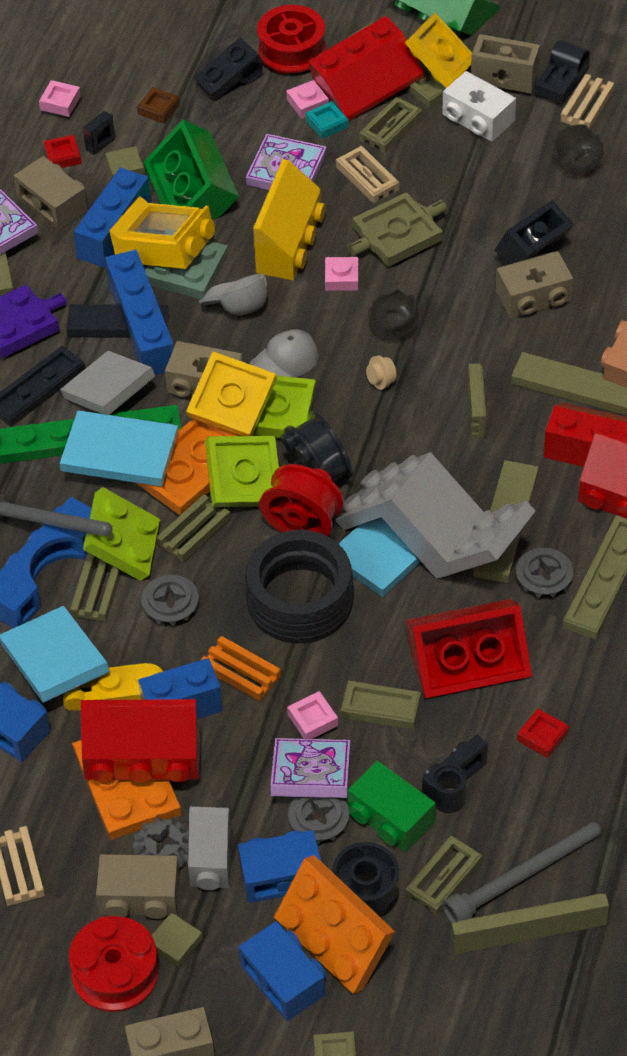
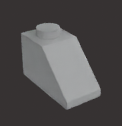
M190 806L188 849L190 886L199 887L204 890L229 888L233 851L229 808Z

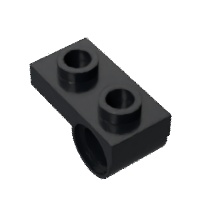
M239 37L194 78L216 101L239 80L244 84H250L257 80L263 70L262 59L251 46Z
M558 40L552 49L549 65L535 83L534 93L563 103L590 65V51L566 41Z
M477 734L467 743L465 741L459 743L440 764L435 763L426 770L422 777V793L436 803L437 810L443 813H455L463 808L466 802V780L487 764L488 743ZM445 787H452V788H455V789H454V790H444L443 788H445Z

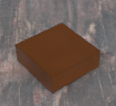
M152 87L138 104L137 113L143 117L165 124L180 105L179 96Z

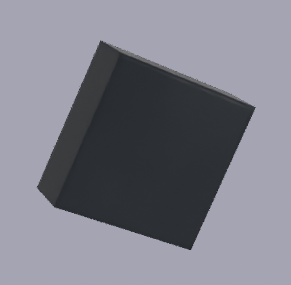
M105 110L83 127L85 149L92 155L99 152L115 139L113 115Z

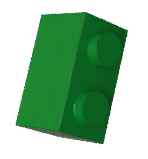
M378 760L347 790L350 815L358 823L368 824L376 830L385 843L390 846L396 845L405 853L435 824L436 803Z

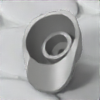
M255 274L236 281L213 286L207 291L204 298L199 300L200 306L221 303L227 312L237 316L256 312L263 307L266 301V277L264 274Z
M291 329L275 335L269 341L267 348L252 359L249 364L276 373L279 376L298 377L310 372L317 366L319 353L313 338L307 332Z

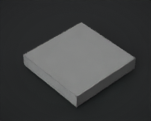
M107 351L60 390L64 399L98 413L110 415L151 381L155 375L152 367Z

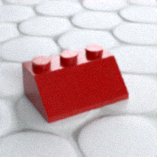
M387 16L382 17L308 61L312 79L328 97L329 102L332 101L349 121L423 78L425 75L417 58L413 56L410 48L405 44L407 40L403 32Z
M563 402L554 405L545 431L544 458L584 467L597 428L627 438V417Z
M597 428L580 478L578 502L592 509H599L627 519V438Z
M512 599L405 620L411 656L424 698L532 677L521 607Z
M196 699L81 700V750L85 780H95L98 782H108L110 780H133L136 782L171 780L183 782L188 779H199L200 734Z

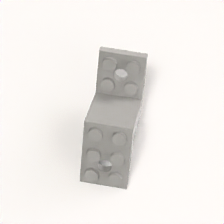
M429 452L419 457L412 455L398 465L393 462L380 472L377 470L371 471L361 481L363 485L358 493L352 494L344 501V510L335 521L343 530L382 517L434 577L438 579L498 560L535 513V510L526 500L515 505L508 503L494 512L490 510L483 512L435 456Z

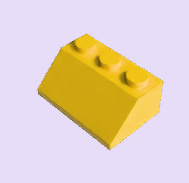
M286 159L281 161L253 227L256 273L294 281L298 269H303L307 259L306 249L308 245L312 246L314 244L317 222L323 221L326 205L321 203V189L292 162Z

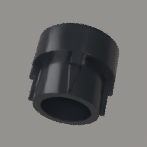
M372 842L355 843L343 849L333 863L332 872L380 918L388 912L399 890V865L395 856L387 848Z

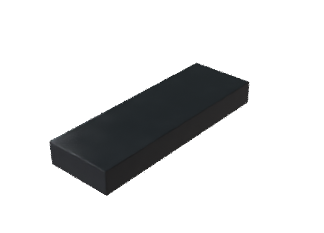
M69 304L67 337H131L120 305ZM158 305L168 329L169 307L168 305Z
M64 346L59 347L0 392V419L10 427L14 426L85 370V363Z

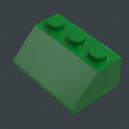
M396 0L394 4L408 12H411L412 8L420 11L419 17L423 20H427L436 12L459 37L462 32L474 35L500 8L499 5L489 0Z
M184 119L143 162L160 204L197 207L199 209L209 206L211 219L213 220L219 218L239 197L211 132Z

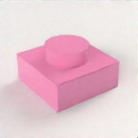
M51 80L39 100L40 110L69 117L81 97L80 87Z
M314 80L286 91L287 101L301 119L305 117L306 112L329 102L328 97Z
M325 257V291L358 290V257Z
M320 691L287 707L289 718L304 739H313L338 726L337 715Z

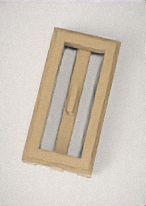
M585 74L563 109L560 122L590 131L614 91V82L608 81L607 85L603 84V79L597 77L595 81H592L591 75ZM590 89L587 95L585 96L584 100L580 104L579 108L577 109L576 113L574 114V116L571 117L575 109L577 108L578 104L582 100L583 96L585 95L586 91ZM597 92H601L585 121L581 120Z
M362 146L336 159V168L373 204L379 201V196L383 198L389 196L390 190L394 193L399 190V181ZM356 157H358L366 166H363V165L356 159ZM372 172H373L375 175H377V176L384 182V184H381V183L372 175Z
M27 826L20 827V832L12 833V830L4 831L5 836L0 837V880L7 906L45 896ZM23 842L35 889L29 891L27 890L16 848V843ZM4 846L9 848L20 893L12 895L1 852V847Z

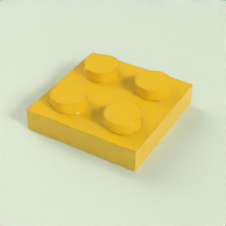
M436 12L405 42L413 56L421 60L431 71L434 79L442 83L445 88L449 87L471 65L472 52Z
M212 351L186 410L187 416L241 436H253L276 383V373Z

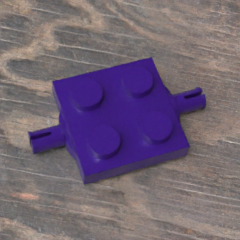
M25 284L0 296L1 358L60 330L58 320L51 312L67 305L66 299L61 292L43 300L37 297Z

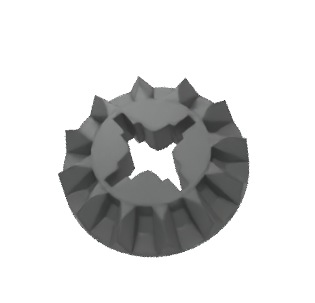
M552 548L532 549L522 555L517 562V583L522 584L525 593L529 591L534 592L538 598L542 594H550L554 598L557 592H566L569 583L573 581V566L569 558L558 550ZM540 565L547 574H550V580H546L542 575H539Z
M178 575L158 577L148 583L142 592L141 604L147 618L152 617L155 619L158 625L162 622H169L174 626L176 621L182 619L188 621L189 615L192 612H197L199 600L197 588L185 577ZM169 592H171V597L175 601L173 608L167 607L166 598Z
M295 797L288 811L292 831L302 832L314 830L318 845L322 840L331 839L334 842L336 836L346 830L349 820V807L344 798ZM312 807L320 815L326 814V824L323 825L317 819L312 820Z
M157 816L154 822L149 824L143 822L141 830L138 834H134V854L177 856L179 868L183 867L188 862L189 828L187 823L182 824L178 822L174 816L170 820L161 819ZM168 834L170 844H166L159 854L156 841H161Z

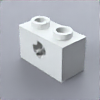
M467 71L443 91L442 114L491 142L515 121L516 98Z

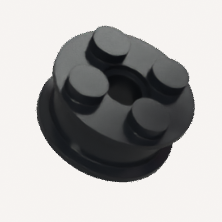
M312 411L308 413V420L295 428L291 425L285 427L284 433L280 435V438L285 448L292 453L296 460L292 464L312 469H322L330 474L331 481L333 482L341 477L350 479L353 476L352 465L342 443L326 420L317 412Z

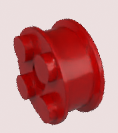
M301 5L279 6L265 13L258 22L259 56L265 65L275 70L278 74L284 75L309 70L308 61L326 51V44L323 38L325 34L324 20L316 11L309 7Z
M288 464L282 465L274 471L271 477L272 488L264 491L260 497L259 508L268 523L280 532L311 530L312 532L316 531L329 536L333 528L332 518L341 513L344 506V498L336 484L331 481L332 478L328 472L322 469Z
M120 916L100 917L83 927L71 943L69 963L74 989L78 996L93 1008L109 1012L128 1010L142 1003L155 988L158 979L155 941L150 932L137 921Z

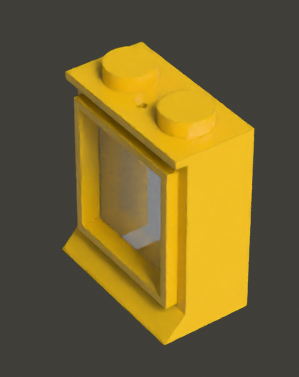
M139 196L109 232L115 255L137 249L143 265L186 269L215 234V224L211 219L209 206L199 209L197 207L148 203Z

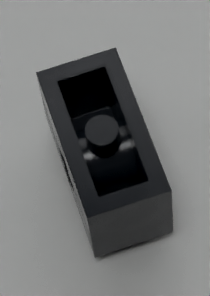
M551 200L508 229L494 251L507 265L545 255L561 244L574 223Z

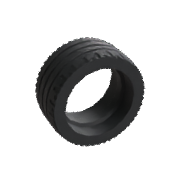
M289 530L280 534L277 533L264 540L252 552L245 573L246 602L250 615L261 631L263 630L265 634L276 640H281V642L295 644L312 643L320 639L323 640L332 633L334 634L347 620L354 598L353 570L347 553L334 539L311 530ZM294 570H308L320 573L331 580L334 585L324 597L310 603L300 604L279 601L265 590V587L275 577Z

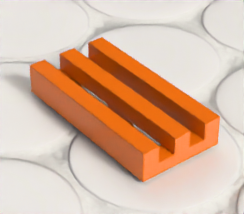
M220 636L217 640L216 647L212 646L208 650L209 655L201 658V660L209 658L216 677L258 701L263 699L281 677L280 668L223 636ZM216 660L223 662L224 664L233 668L235 672H237L238 674L244 677H249L254 681L260 683L262 686L259 687L253 684L252 682L246 680L245 678L237 675L236 673L216 663Z

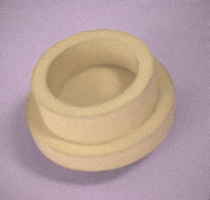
M380 355L370 359L366 369L369 382L379 390L388 388L396 380V368L393 361L388 357L383 358Z

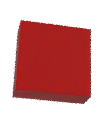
M74 135L43 141L47 159L53 164H58L61 168L82 164Z
M537 708L517 733V741L548 759L569 733V726Z

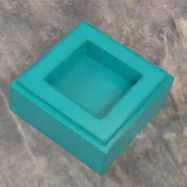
M332 101L305 113L306 122L321 139L349 127L348 118Z

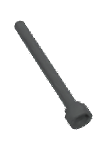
M0 496V517L6 516L100 536H109L113 530L112 525L108 522L8 503Z
M596 822L589 823L471 894H453L441 903L446 918L450 923L472 919V915L476 914V908L598 837L602 831L601 826Z

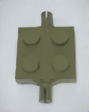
M407 192L352 218V227L362 238L348 244V252L352 257H355L369 249L375 252L389 267L442 241L443 231L435 224L433 218L447 212V206L440 199L426 207L415 202Z

